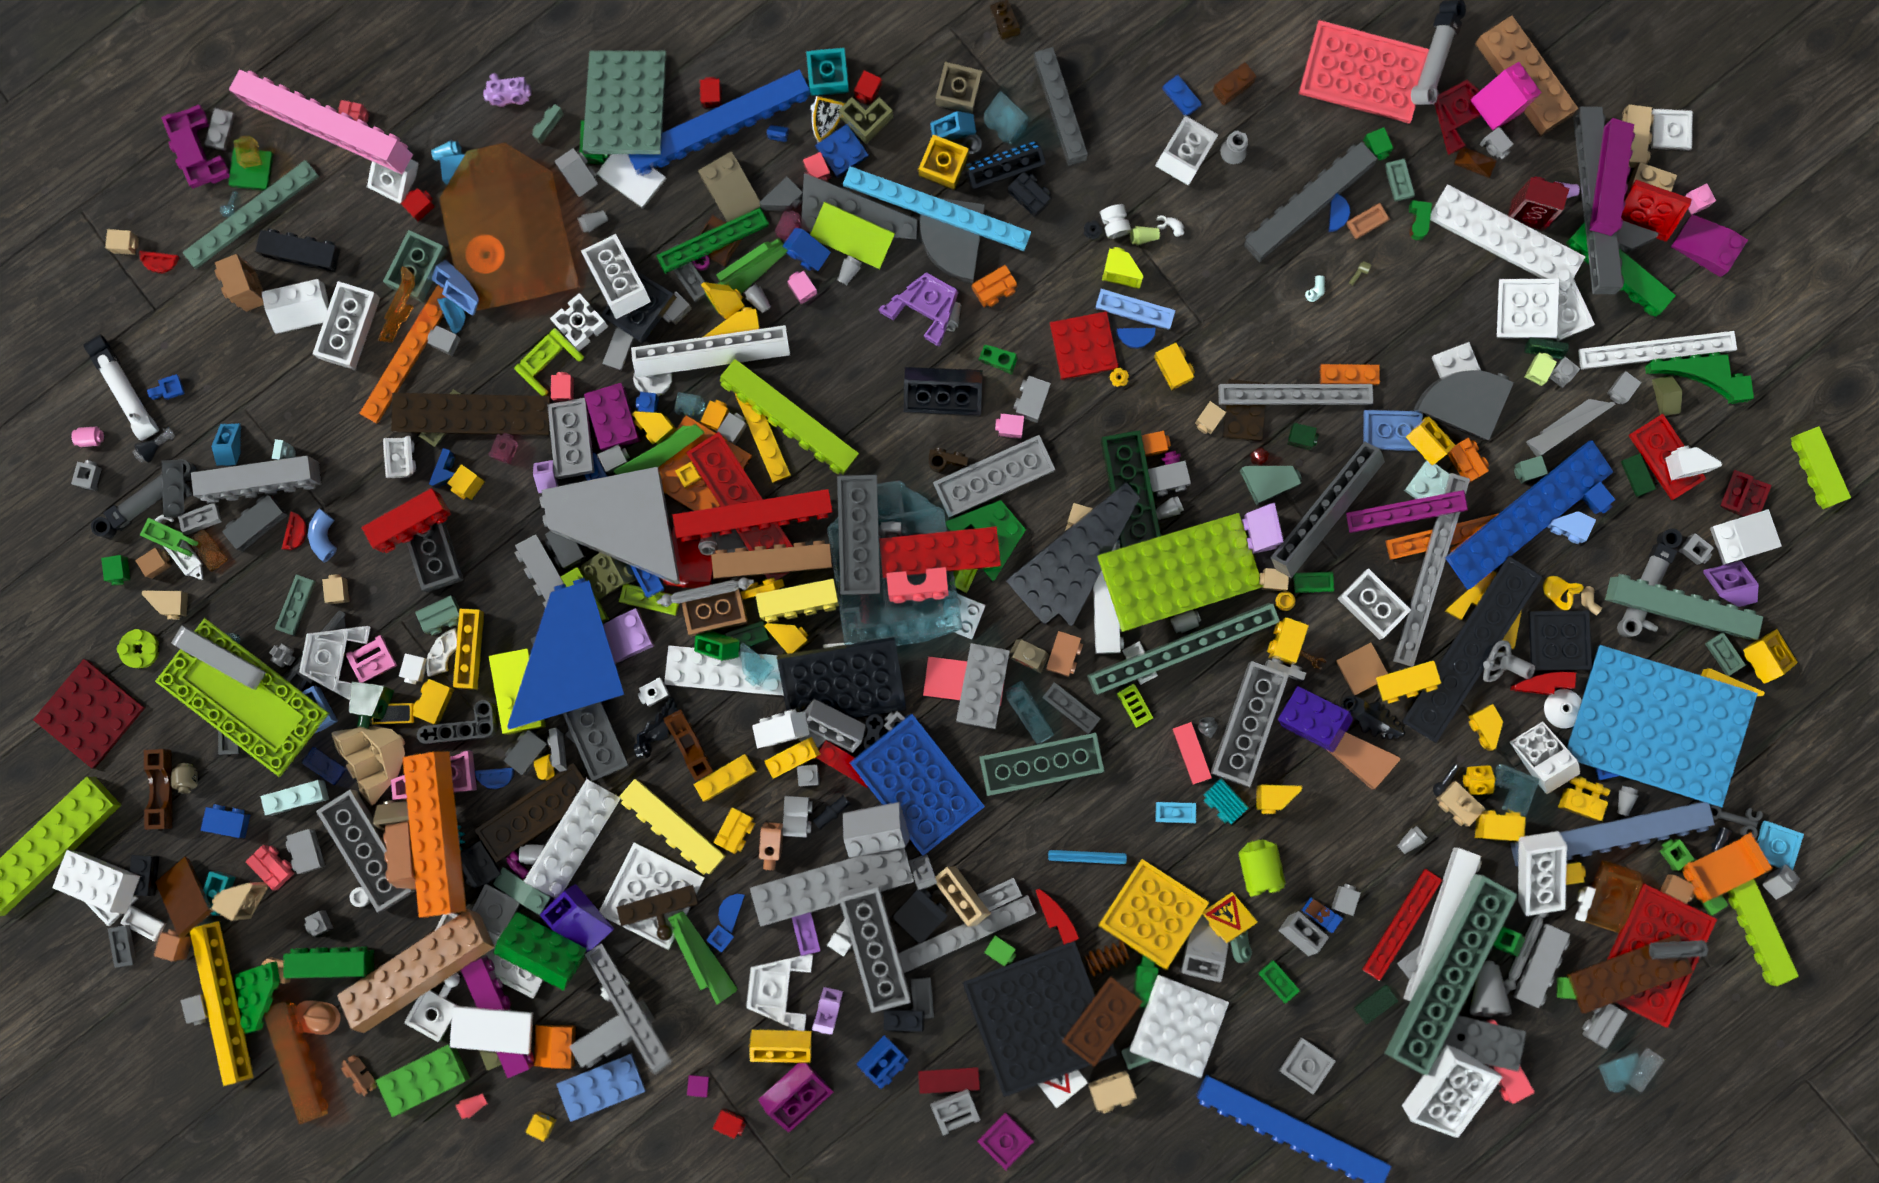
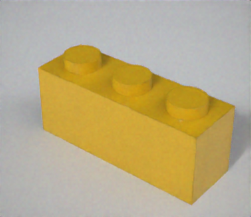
M1434 661L1376 678L1382 701L1387 700L1388 704L1399 701V697L1406 695L1407 698L1419 695L1418 691L1426 689V692L1438 689L1437 685L1441 684Z
M744 754L696 782L694 786L702 800L706 802L757 771L748 755Z
M751 1031L750 1062L810 1063L812 1031Z

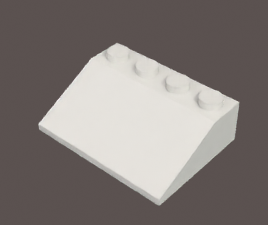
M1446 1045L1434 1061L1428 1075L1422 1077L1402 1106L1412 1122L1458 1138L1503 1077L1462 1050Z

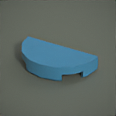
M448 298L437 299L452 333H458L464 325V309Z

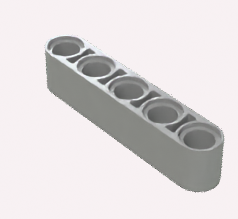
M185 626L180 627L171 642L176 647L254 690L257 689L266 673L264 670Z

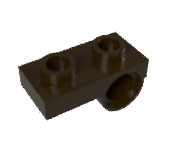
M1004 0L990 5L1001 40L1020 35V26L1009 1Z
M942 448L930 449L929 466L934 472H942L947 464L963 468L967 467L968 458L963 453L954 452V454L946 453V450ZM935 458L943 460V464L940 467L932 464Z

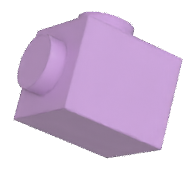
M553 460L534 463L533 476L538 493H542L541 490L558 487V479L554 476Z

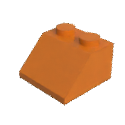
M536 1025L534 1066L547 1068L574 1067L575 1056L569 1046L575 1043L576 1026Z

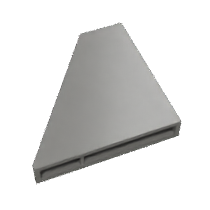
M658 467L541 490L540 504L542 508H545L546 514L543 515L544 526H548L551 532L671 583L680 584L662 479Z

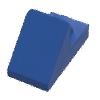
M442 449L429 485L434 488L448 484L455 474L448 471L455 461L454 453L450 450Z

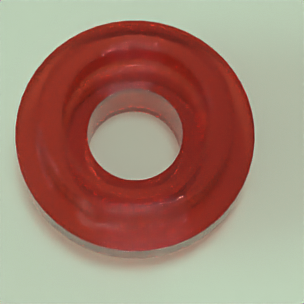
M1259 448L1250 454L1252 464L1257 465L1265 463L1269 456L1268 451L1264 450V448Z

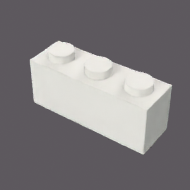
M796 709L785 711V715L783 713L772 715V719L771 717L759 719L760 723L752 725L757 748L773 746L810 735L805 712L797 713Z

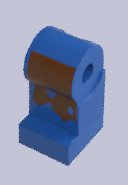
M1311 897L1301 910L1330 933L1334 932L1343 919Z

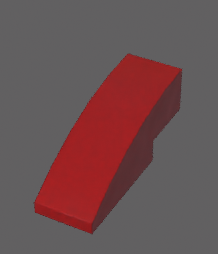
M1557 672L1535 676L1511 686L1510 691L1552 695L1555 693V688L1574 689L1576 673Z
M1040 889L1035 890L1049 928L1057 926L1063 944L1079 939L1074 926L1060 906Z

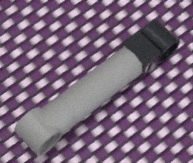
M1446 0L1440 4L1439 14L1436 15L1433 24L1436 31L1418 85L1414 86L1411 90V100L1415 105L1434 104L1437 101L1439 95L1437 91L1438 82L1454 35H1459L1462 26L1460 19L1464 18L1466 13V5L1463 0Z
M1667 529L1657 536V544L1652 547L1648 556L1650 559L1641 577V580L1649 582L1648 585H1660L1669 564H1672L1677 553L1673 548L1679 546L1682 542V535L1677 529ZM1667 535H1670L1672 537V544H1669L1666 541ZM1628 607L1623 619L1618 623L1617 630L1622 637L1629 638L1640 634L1642 627L1656 632L1658 626L1645 620L1646 611ZM1628 622L1633 625L1632 632H1629L1626 628Z

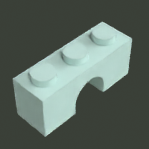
M316 780L260 796L264 813L269 816L287 812L296 807L329 800L325 781Z

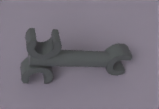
M1710 805V808H1713L1716 812L1713 820L1720 818L1745 825L1742 827L1740 835L1745 836L1749 829L1754 839L1757 837L1758 831L1756 827L1758 821L1763 816L1761 811H1757L1756 817H1752V809L1747 808L1745 818L1721 811L1718 806Z

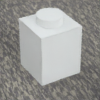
M405 654L399 677L405 678L404 682L415 685L416 681L423 682L427 659Z

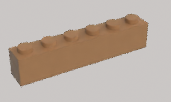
M814 541L813 545L806 546L805 542L794 543V547L787 548L786 544L774 545V549L758 546L754 547V551H747V548H737L732 553H727V550H716L715 554H711L714 579L828 569L832 567L830 544H825V541Z

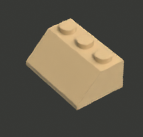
M256 882L223 890L214 897V905L211 909L232 921L250 919L269 886L265 882Z

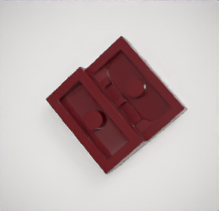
M1734 470L1720 507L1741 517L1761 512L1772 485L1753 479L1751 475Z

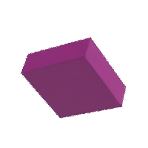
M689 1075L687 1096L707 1097L709 1076Z

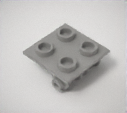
M949 590V596L945 600L936 625L973 639L986 605Z

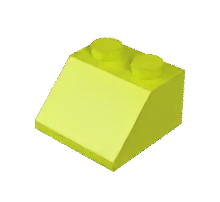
M1118 247L1109 249L1102 280L1140 289L1143 274L1130 254Z

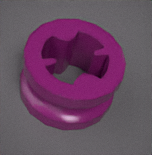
M707 255L701 257V259H706L704 261L705 264L702 266L701 264H696L698 262L697 259L692 261L696 270L704 271L709 267L710 260Z

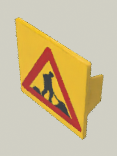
M1233 892L1202 913L1209 921L1212 930L1218 937L1221 936L1226 943L1258 923Z

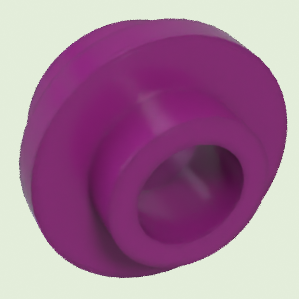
M1171 451L1164 453L1165 457L1162 458L1165 465L1180 462L1179 457H1181V454Z

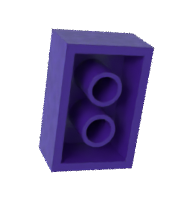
M1297 686L1278 721L1283 728L1334 753L1353 718L1349 711Z

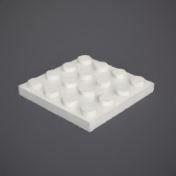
M634 842L599 912L606 919L620 925L616 907L689 885H694L697 895L705 877ZM690 907L664 914L666 924L671 927L672 932L673 927L668 918L681 911L687 915ZM656 917L623 926L668 950L675 939L673 933L671 938L666 941L660 940L657 937L656 932L659 926Z
M1158 975L1130 1051L1201 1078L1229 1002Z

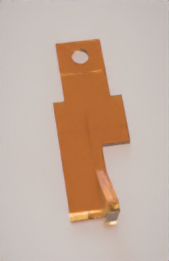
M402 266L401 268L402 282L384 317L387 320L378 341L392 343L402 321L406 322L414 307L413 305L406 304L415 286V276L406 267Z

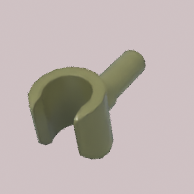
M1362 262L1349 284L1353 286L1361 272L1368 274L1371 264Z

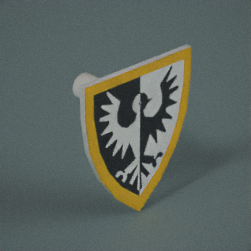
M816 96L815 103L810 108L813 111V132L818 143L833 132L840 121L838 110L845 103Z

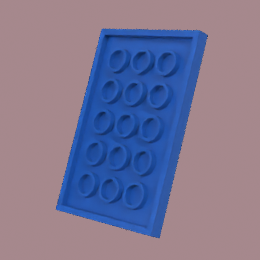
M912 713L849 762L882 805L900 802L910 840L923 856L985 807Z

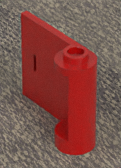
M673 527L672 540L680 584L676 585L660 578L663 581V585L691 589L712 585V556L704 555L700 552L698 548L700 535L693 536V541L681 542V539L676 538L675 527Z

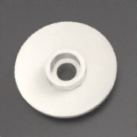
M1556 690L1545 701V716L1552 725L1558 728L1573 727L1582 700L1571 690ZM1564 705L1569 707L1568 712L1563 710Z

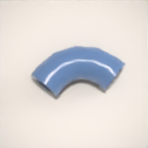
M319 508L309 523L308 539L311 549L321 561L327 562L337 550L328 538V529L335 520Z

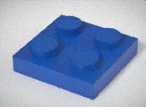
M847 124L815 145L837 178L846 173L849 167H855L869 157Z

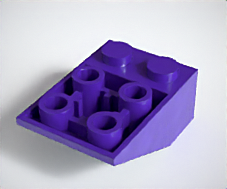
M576 884L565 890L540 914L553 931L586 948L587 953L614 930L612 925Z

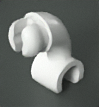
M1165 216L1157 217L1156 221L1162 220L1165 223L1158 225V229L1162 230L1166 225H1170L1174 230L1175 236H1182L1184 234V226L1179 220L1166 218Z

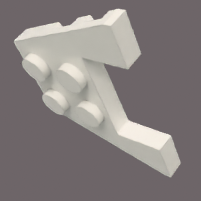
M370 626L308 633L306 635L299 673L350 700L352 683L339 681L346 641L367 644Z
M813 954L751 967L746 1008L797 1031H804L806 1014L785 1012L790 971L811 972Z

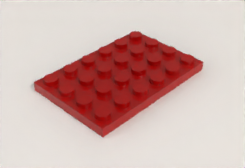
M1642 884L1608 959L1675 934H1679L1681 942L1704 940L1707 943L1717 919L1646 884ZM1687 957L1692 971H1694L1700 957ZM1692 973L1616 1001L1615 1003L1668 1028Z

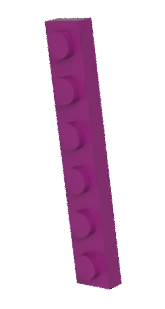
M1461 490L1349 512L1346 515L1349 532L1354 533L1468 511L1465 491Z

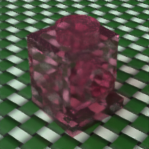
M784 211L775 230L776 236L787 240L795 228L801 227L799 223L800 215L794 211Z
M503 433L502 436L497 434L488 455L495 460L510 465L518 443L513 440L514 436ZM502 443H505V444H506L505 449H502V450H501V449H500L501 444H502Z

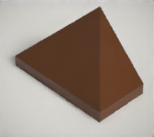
M1463 147L1459 150L1454 164L1490 178L1497 160Z

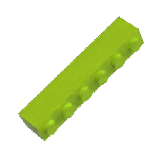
M1752 879L1728 891L1729 903L1738 914L1737 921L1742 928L1744 927L1747 935H1745V938L1755 951L1754 958L1756 962L1762 966L1764 971L1762 975L1765 981L1770 985L1778 986L1799 977L1755 880Z

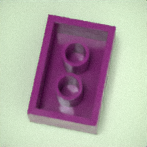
M622 383L584 394L602 452L616 445L622 448L641 442L626 390Z

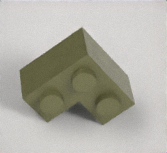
M851 98L838 110L839 118L866 144L893 118V110L881 98H878L866 110Z

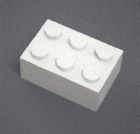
M1369 568L1337 598L1379 640L1383 639L1411 611Z

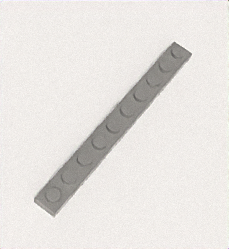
M1450 473L1444 494L1464 490L1466 494L1470 479ZM1460 512L1436 517L1409 608L1411 611L1407 614L1394 656V662L1414 667L1446 561L1445 557L1448 554Z

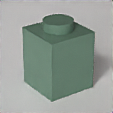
M1542 455L1521 461L1515 465L1516 468L1514 469L1515 476L1518 480L1520 479L1521 483L1535 480L1548 474Z

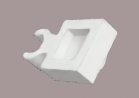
M1583 887V890H1579L1577 895L1579 908L1575 919L1585 922L1596 889Z

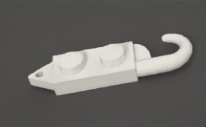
M163 515L155 519V521L160 523L163 520L174 522L172 517H164ZM183 540L180 547L190 550L193 553L191 557L164 547L186 576L190 575L203 580L202 565L204 564L186 541Z

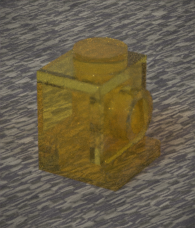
M241 136L239 139L234 140L238 164L243 168L262 164L258 143L253 137Z

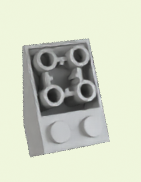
M1201 915L1187 937L1179 972L1221 982L1228 943L1221 936H1217L1210 927L1209 921L1203 915Z

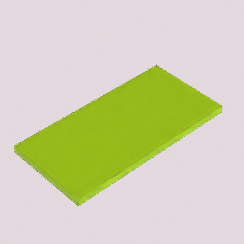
M204 618L194 632L266 672L257 689L254 690L182 649L178 651L155 682L274 774L281 777L330 713Z

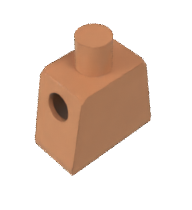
M764 822L761 827L759 859H764L763 869L775 870L776 860H779L781 857L783 843L782 823ZM768 847H772L774 851L769 850Z

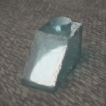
M742 642L740 649L743 673L747 676L745 680L753 687L755 684L761 686L775 668Z
M1638 1053L1598 1066L1608 1091L1613 1090L1614 1093L1625 1090L1624 1086L1629 1084L1639 1062Z

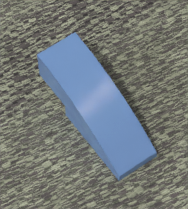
M444 260L435 267L432 281L443 288L442 294L473 316L479 302L476 292L468 280L452 264Z

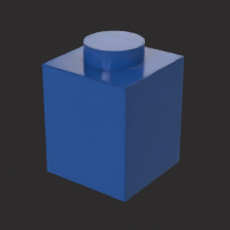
M1598 482L1582 497L1594 514L1599 512L1604 514L1613 507L1611 503L1615 501V498L1601 482Z

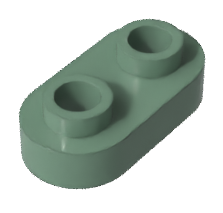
M1248 930L1230 941L1233 957L1238 963L1248 962L1252 955L1248 940Z

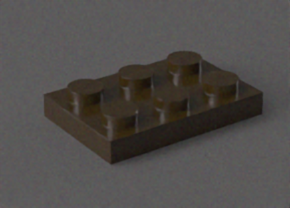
M1234 379L1228 380V384H1268ZM1226 405L1223 437L1261 442L1265 405Z

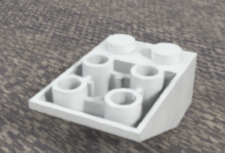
M1544 722L1539 723L1510 741L1511 746L1534 780L1546 794L1580 774L1577 759Z

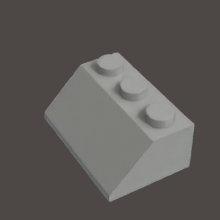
M900 802L843 813V835L849 858L906 847L910 840Z

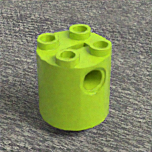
M1264 839L1248 842L1239 852V858L1246 889L1250 896L1260 895L1267 889L1271 893L1285 888L1286 882L1277 845Z

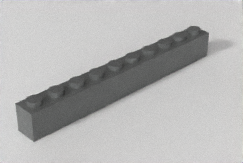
M1579 107L1573 115L1592 293L1616 294L1624 285V277L1621 275L1622 259L1619 257L1620 241L1617 239V231L1612 236L1589 230L1606 117L1603 114V107Z

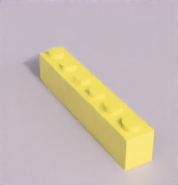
M634 779L619 796L623 800L621 802L623 806L628 810L633 808L637 812L636 817L643 823L649 822L652 825L650 829L658 836L664 835L667 838L665 842L673 849L679 848L682 851L680 855L688 862L690 860L694 861L697 864L695 868L703 875L705 873L711 874L726 857L638 779Z

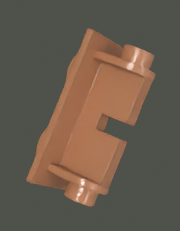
M352 1055L348 1058L349 1063L345 1060L342 1062L343 1067L341 1070L347 1078H352L354 1081L353 1087L358 1094L362 1093L365 1097L368 1093L367 1089L371 1092L377 1087L375 1085L376 1081L369 1072L363 1075L360 1074L366 1067L359 1057Z

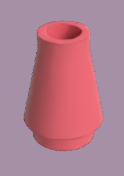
M482 1093L478 1096L461 1100L456 1107L462 1119H469L488 1103Z

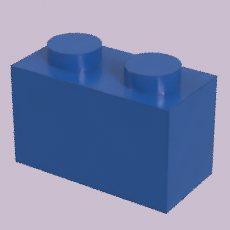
M795 228L782 246L787 250L786 254L795 260H800V265L808 271L811 269L819 271L831 253L804 229Z
M213 804V807H206L201 831L236 838L246 837L250 815L244 814L245 810L233 808L232 811L225 810L226 806Z

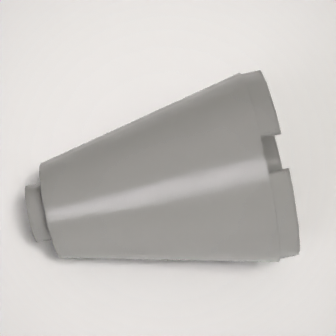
M1484 961L1476 977L1470 1006V1014L1473 1016L1492 1017V1015L1499 1014V1017L1511 1015V1008L1499 965H1495L1494 961Z

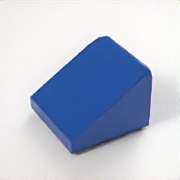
M770 125L766 132L768 139L786 142L789 128Z

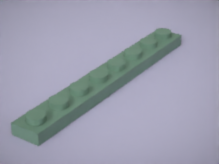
M306 160L182 253L192 266L197 269L319 176Z

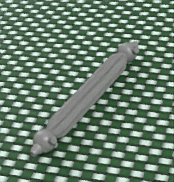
M742 577L739 581L731 580L674 593L672 596L665 594L657 601V604H663L668 607L672 603L679 604L729 593L739 588L746 590L754 583V580Z
M1548 912L1537 914L1533 918L1519 956L1515 958L1510 969L1509 979L1503 981L1506 994L1517 988L1515 981L1521 975L1543 925V918L1549 915Z

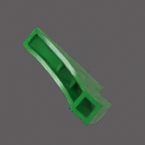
M1720 352L1711 353L1709 357H1702L1701 354L1692 355L1690 359H1682V356L1670 358V361H1663L1662 358L1653 359L1651 363L1645 366L1646 374H1670L1700 382L1728 400V404L1744 403L1754 399L1751 376H1744L1743 373L1731 375L1728 355H1721Z

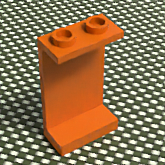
M1749 833L1740 840L1697 861L1687 863L1683 867V874L1688 882L1691 881L1694 886L1693 890L1696 897L1705 903L1767 873L1772 867L1753 835Z

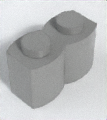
M785 796L782 836L807 837V833H811L812 821H808V815L813 811V802L809 801L810 797Z

